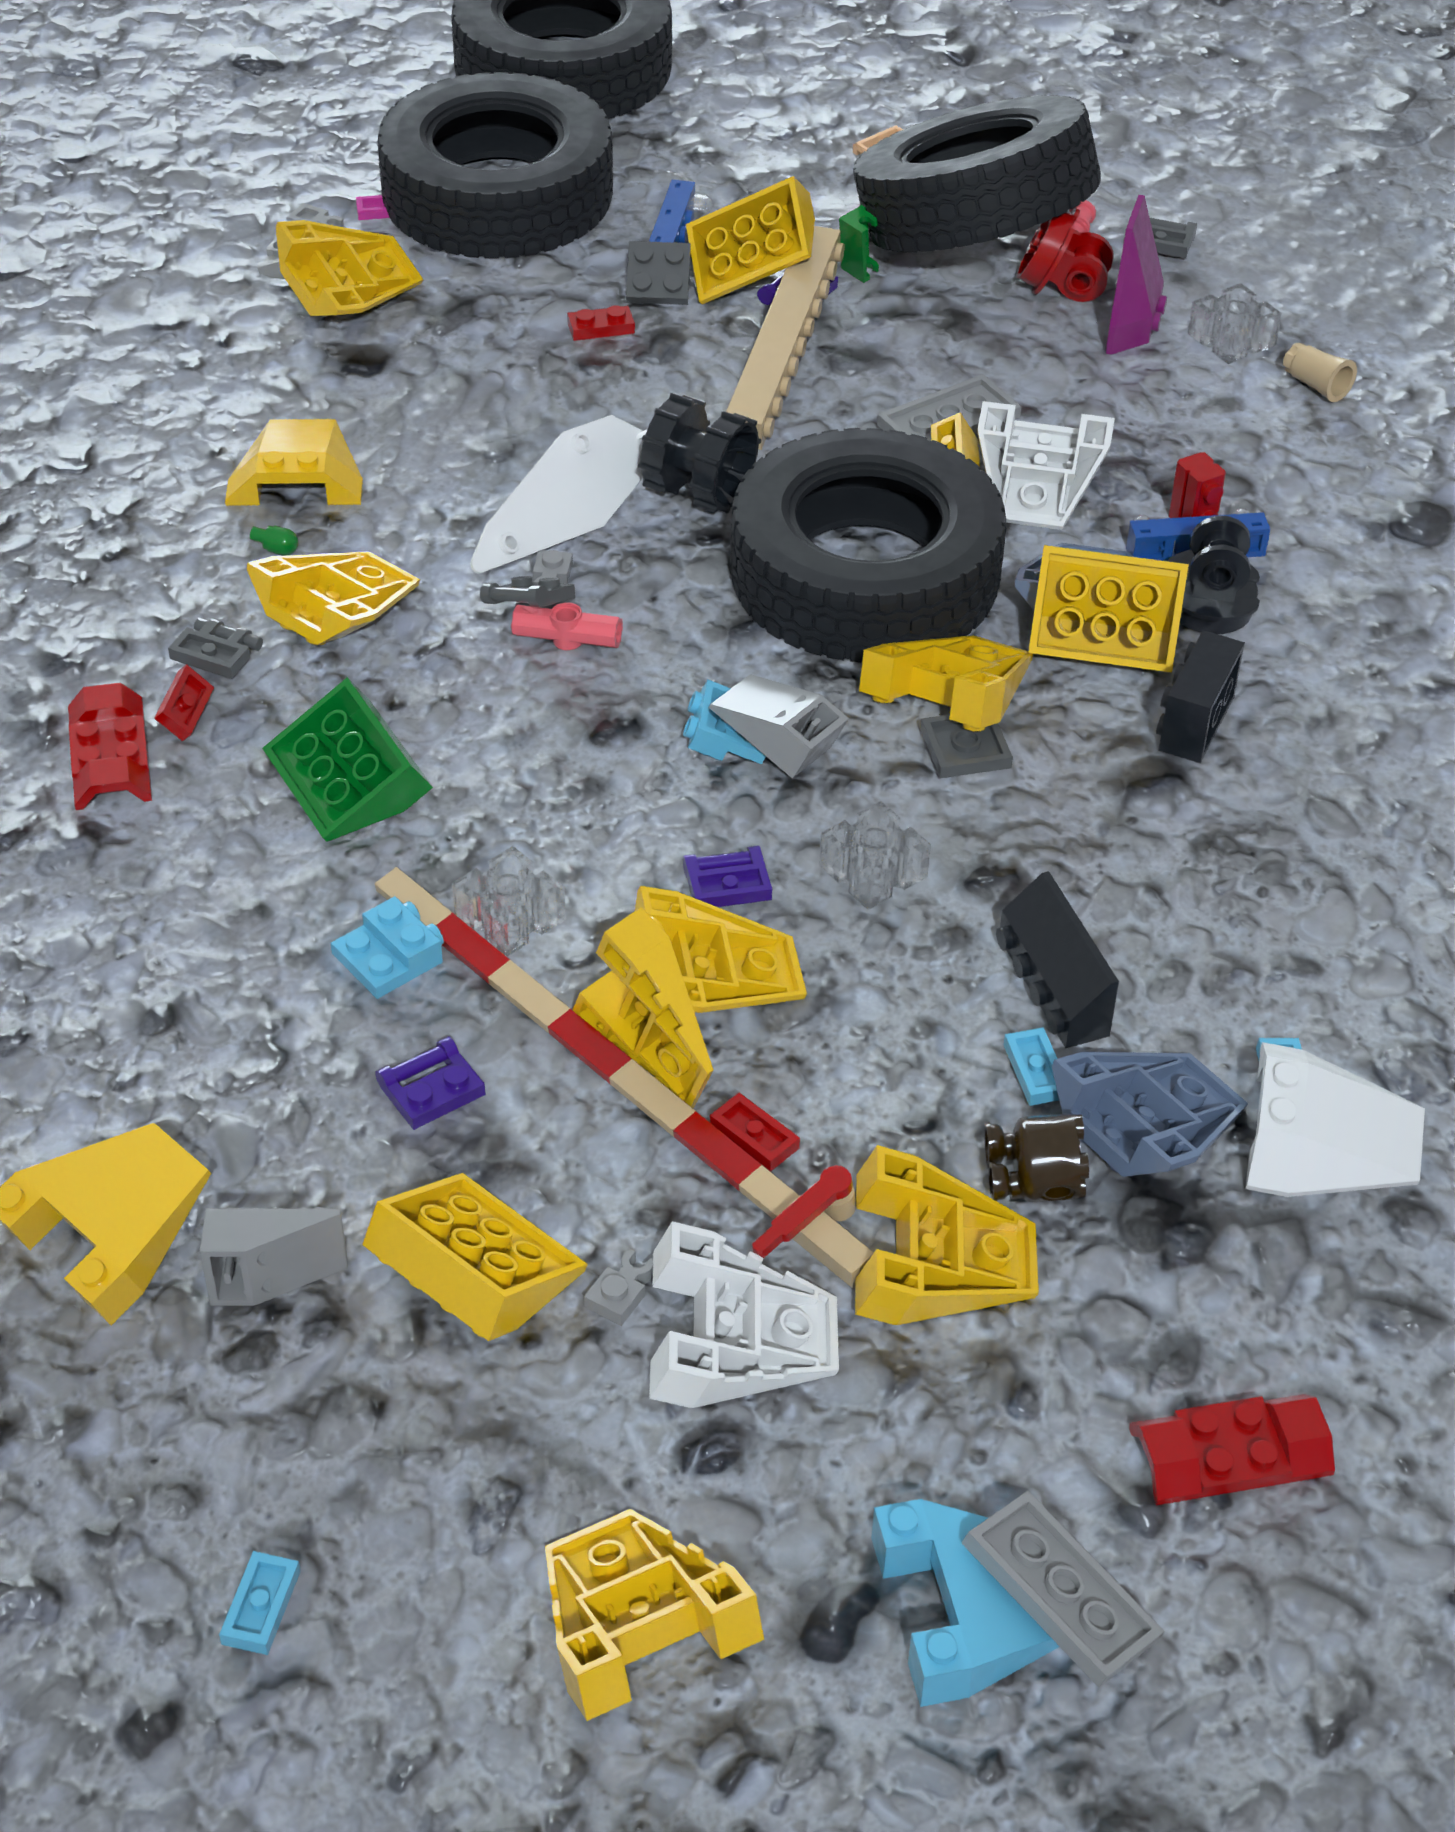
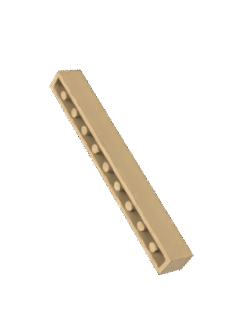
M814 226L811 257L786 268L726 412L737 413L757 420L756 428L761 439L758 447L759 450H762L766 438H771L773 435L774 418L781 415L783 396L788 397L791 376L796 377L799 367V356L804 357L807 337H812L814 318L820 317L822 299H827L830 280L834 281L836 277L837 262H842L845 244L840 243L841 230Z

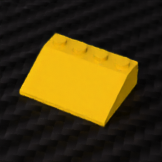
M794 176L686 224L688 240L691 243V258L698 298L702 305L811 257L815 223L811 196Z
M1044 545L1028 653L1172 673L1189 564Z
M464 1173L377 1201L362 1244L375 1254L382 1263L392 1267L404 1276L413 1287L421 1289L438 1302L443 1310L455 1315L468 1325L476 1335L485 1338L487 1341L520 1328L583 1274L588 1265Z

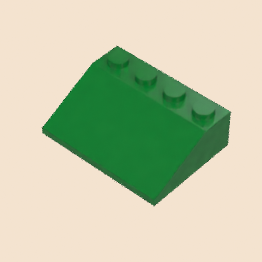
M348 677L262 748L326 842L405 812L433 788L372 702Z

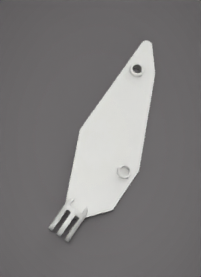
M610 415L562 432L485 525L470 562L472 570L475 573L481 574L605 526L643 478L641 469L637 466L640 463L643 445L642 437L646 434L647 429L641 430Z

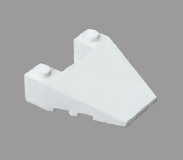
M672 1221L653 1253V1287L694 1297L693 1336L673 1331L668 1332L650 1360L649 1399L688 1408H696L835 1376L839 1371L837 1297L789 1271H786L784 1275L761 1264L763 1257L751 1251L746 1256L725 1245L726 1238L714 1231Z

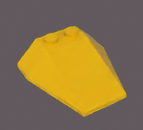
M306 220L282 221L276 224L280 272L310 316L362 313L422 284L424 280L394 236Z
M270 419L228 479L225 497L226 506L260 505L263 484L325 483L327 505H361L363 478L336 419Z
M371 552L272 556L247 563V572L266 616L279 622L280 626L284 629L293 630L305 637L307 642L314 645H324L326 642L342 638L374 621L419 586L420 582L419 578Z
M646 886L639 887L635 911L642 907L651 917L656 918L663 925L665 933L670 937L694 1012L703 1013L794 1001L806 997L807 991L793 936L677 891Z

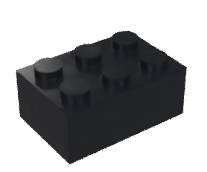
M1205 630L1202 631L1196 643L1190 642L1184 658L1185 664H1178L1172 681L1173 687L1167 685L1161 699L1160 706L1166 709L1165 714L1162 713L1156 728V734L1161 735L1158 751L1201 764L1235 697L1245 642Z

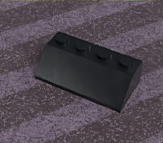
M1049 871L1043 872L1002 910L1000 928L996 930V937L1000 948L1003 951H1007L1011 957L1016 975L1019 978H1023L1029 987L1033 1003L1036 1006H1040L1046 1015L1051 1033L1058 1035L1065 1048H1070L1110 1036L1119 980Z

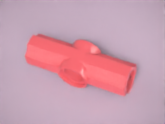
M570 602L557 604L552 609L516 605L513 611L511 628L512 634L516 636L553 640L554 645L562 650L577 649L582 644L618 648L621 642L623 621L622 618L615 616L582 613L578 605Z

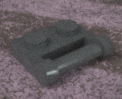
M1150 218L1157 253L1165 254L1171 258H1186L1192 241L1195 239L1197 223L1188 222L1187 224Z
M519 576L511 578V584L499 586L497 583H484L480 589V599L485 604H498L510 601L527 602L531 606L544 607L575 599V585L560 584V578L539 579V582H532L531 576Z

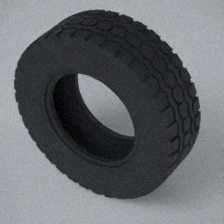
M670 0L453 1L451 19L456 76L474 75L475 73L494 74V72H508V74L521 73L528 76L545 77L547 80L553 79L562 82L563 85H570L578 89V92L582 91L588 95L591 100L596 101L600 105L608 119L615 118L616 115L621 116L629 113L632 109L636 110L644 106L645 102L649 103L656 97V94H659L664 89L669 80L672 68V8ZM550 35H579L589 37L579 40L568 41L538 39V37Z
M494 72V74L475 73L474 75L455 76L453 79H443L435 84L425 85L420 90L416 89L407 94L406 98H401L395 103V107L392 106L388 110L386 116L381 121L377 144L384 207L388 212L389 218L397 228H400L408 237L412 236L413 240L423 245L428 244L430 248L439 251L445 250L446 253L455 255L464 254V256L479 258V256H484V258H499L503 256L511 258L520 257V255L539 254L540 251H550L556 249L559 245L564 246L573 242L575 238H581L588 233V230L591 231L599 224V221L604 218L610 207L613 195V142L609 119L596 101L591 100L588 95L582 91L578 92V89L570 85H563L562 82L553 79L547 80L545 77L528 76L521 73ZM494 157L515 158L532 162L525 166L503 170H483L461 165L473 160Z
M1035 95L1033 97L1025 96L999 100L997 102L993 101L925 120L877 142V144L863 152L856 159L853 166L854 180L860 204L865 206L866 210L877 218L876 227L868 222L869 236L872 242L879 248L896 252H929L953 249L954 247L959 248L973 245L974 243L994 240L998 237H1005L1015 232L1032 228L1034 225L1049 221L1053 217H1058L1068 212L1069 209L1078 206L1097 190L1101 182V171L1086 106L1077 98L1060 95Z
M846 428L843 431H838V429L823 431L818 435L814 433L803 436L798 441L794 439L782 444L781 448L777 447L768 452L765 458L761 457L746 472L736 490L731 516L730 555L731 576L736 595L742 607L749 616L752 615V619L760 627H766L768 633L779 640L784 639L785 643L800 649L802 647L806 652L819 656L824 654L827 655V658L843 661L844 659H851V662H862L864 649L881 644L967 636L971 633L972 629L975 630L984 621V618L987 617L993 607L1000 587L1006 535L1005 507L995 483L992 484V479L984 470L980 471V466L970 458L965 459V455L953 448L948 449L947 445L935 440L929 441L926 437L915 434L907 435L906 432L895 430ZM863 525L883 527L901 532L921 543L924 548L904 557L866 561L830 553L810 540L832 529Z

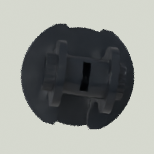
M1209 517L1198 523L1193 529L1190 538L1191 550L1178 553L1168 561L1189 564L1180 624L1201 633L1205 630L1215 634H1226L1244 627L1250 621L1252 614L1258 610L1260 600L1257 598L1258 587L1256 583L1259 582L1260 576L1246 556L1250 548L1248 528L1241 521L1233 517Z

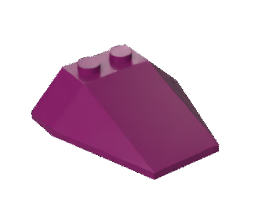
M1138 195L1126 227L1106 354L1111 355L1149 343L1152 332H1158L1161 317L1166 309L1167 296L1162 295L1164 280L1144 195Z

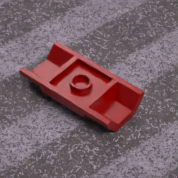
M121 682L83 687L68 705L75 810H83L95 794L122 790L129 791L144 802L152 801L142 696Z
M1306 1394L1265 1401L1262 1396L1180 1409L1175 1410L1174 1416L1129 1424L1131 1436L1140 1438L1151 1468L1153 1497L1156 1506L1333 1476L1335 1473L1331 1431L1317 1398Z

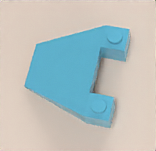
M923 1499L874 1507L871 1535L883 1579L934 1570L951 1625L911 1633L908 1666L920 1707L969 1698L1059 1648V1645L962 1544L967 1533L988 1519V1517Z

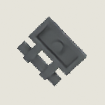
M198 618L194 623V629L186 627L168 647L169 658L232 679L251 658L249 649L259 651L263 645L262 637L252 635L251 630L242 627L233 629L225 626L224 622L220 620Z

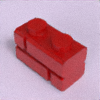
M1199 452L1178 459L1169 510L1170 518L1218 515L1221 498L1224 493L1223 486L1226 471L1217 463H1214V460L1205 452Z

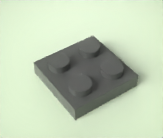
M629 241L626 303L688 305L691 243Z
M950 714L921 718L920 730L940 778L1012 768L1013 757L998 723L985 727L984 731H970L964 729L962 723L950 720Z

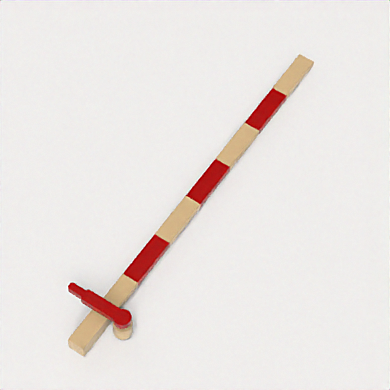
M395 867L374 883L376 891L387 900L395 896L403 904L408 901L412 902L420 914V921L425 926L433 923L438 927L444 940L442 946L773 1219L771 1227L752 1243L753 1253L765 1258L783 1241L789 1242L793 1239L852 1289L855 1288L856 1277L874 1252L836 1222L849 1219L856 1210L852 1176L847 1168L835 1165L824 1169L820 1179L799 1196L399 868Z

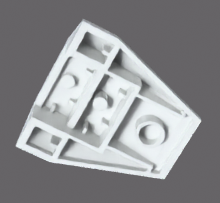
M983 401L977 433L985 472L992 479V484L995 483L1000 492L1005 507L1006 523L1063 530L1110 450L1115 418L1082 414L1079 428L1017 421L1015 420L1016 405Z
M1262 1042L1257 1081L1261 1082L1256 1136L1249 1152L1245 1189L1284 1197L1418 1185L1421 1172L1425 1108L1305 1050Z

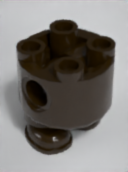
M1070 1113L1022 1117L1015 1123L1013 1133H1003L1000 1125L985 1122L984 1143L987 1169H989L990 1197L998 1201L1010 1195V1199H1024L1028 1202L1073 1200L1085 1197V1179L1089 1178V1160L1087 1152L1081 1153L1080 1140L1084 1139L1082 1115H1072ZM1004 1157L1006 1161L1013 1160L1014 1171L1008 1172V1168L1001 1164Z

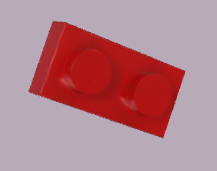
M615 305L609 308L582 309L578 312L567 313V323L573 341L635 334V322L629 306Z
M186 664L178 670L154 719L181 741L185 740L192 734L214 686Z
M737 1093L710 1114V1123L770 1172L800 1149L799 1136L741 1093Z

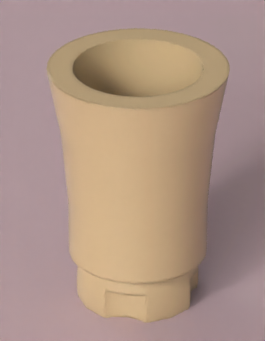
M1302 343L1293 344L1283 359V366H1285L1286 372L1317 390L1331 402H1337L1349 393L1357 375V366L1354 361L1336 357Z

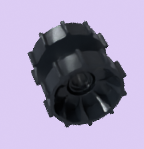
M670 393L669 399L659 409L655 408V414L648 426L647 432L642 437L643 445L640 463L637 466L641 469V475L644 479L642 485L664 494L670 492L678 495L679 489L689 479H692L689 487H692V493L695 498L694 505L713 512L719 510L728 514L733 506V500L739 483L746 472L756 463L758 447L761 443L756 428L757 420L737 413L731 414L722 411L721 416L709 427L710 421L707 419L705 411L706 402L686 395L680 396Z

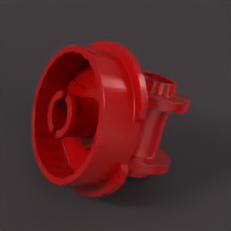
M1075 208L1071 212L1068 211L1058 217H1053L1051 220L1039 225L1017 272L1018 279L1033 286L1031 293L1037 295L1044 288L1048 280L1057 284L1058 289L1067 298L1078 302L1092 301L1098 298L1106 289L1108 272L1114 259L1113 249L1104 237L1091 232L1080 233L1072 228L1080 214L1079 209Z

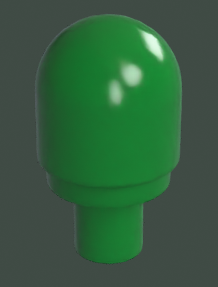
M269 525L266 530L255 526L251 529L250 540L261 542L263 549H266L268 552L288 556L293 554L298 548V537L290 529L276 525Z

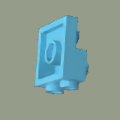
M707 679L701 692L695 691L688 705L687 711L694 714V716L691 715L688 718L683 731V736L689 738L688 748L720 761L723 760L728 751L742 758L762 764L766 756L709 708L712 702L731 688Z
M395 896L362 914V926L331 942L332 954L376 999L443 963L441 945L444 940L438 927L433 923L425 926L420 921V914L415 905L410 901L403 904Z

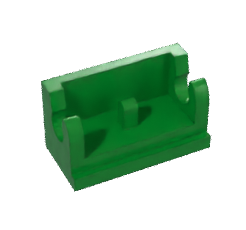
M860 205L839 218V230H841L840 243L845 244L841 269L865 283L870 280L867 267L875 272L879 271L878 262L869 257L868 222L876 227L877 218L868 212L865 206Z

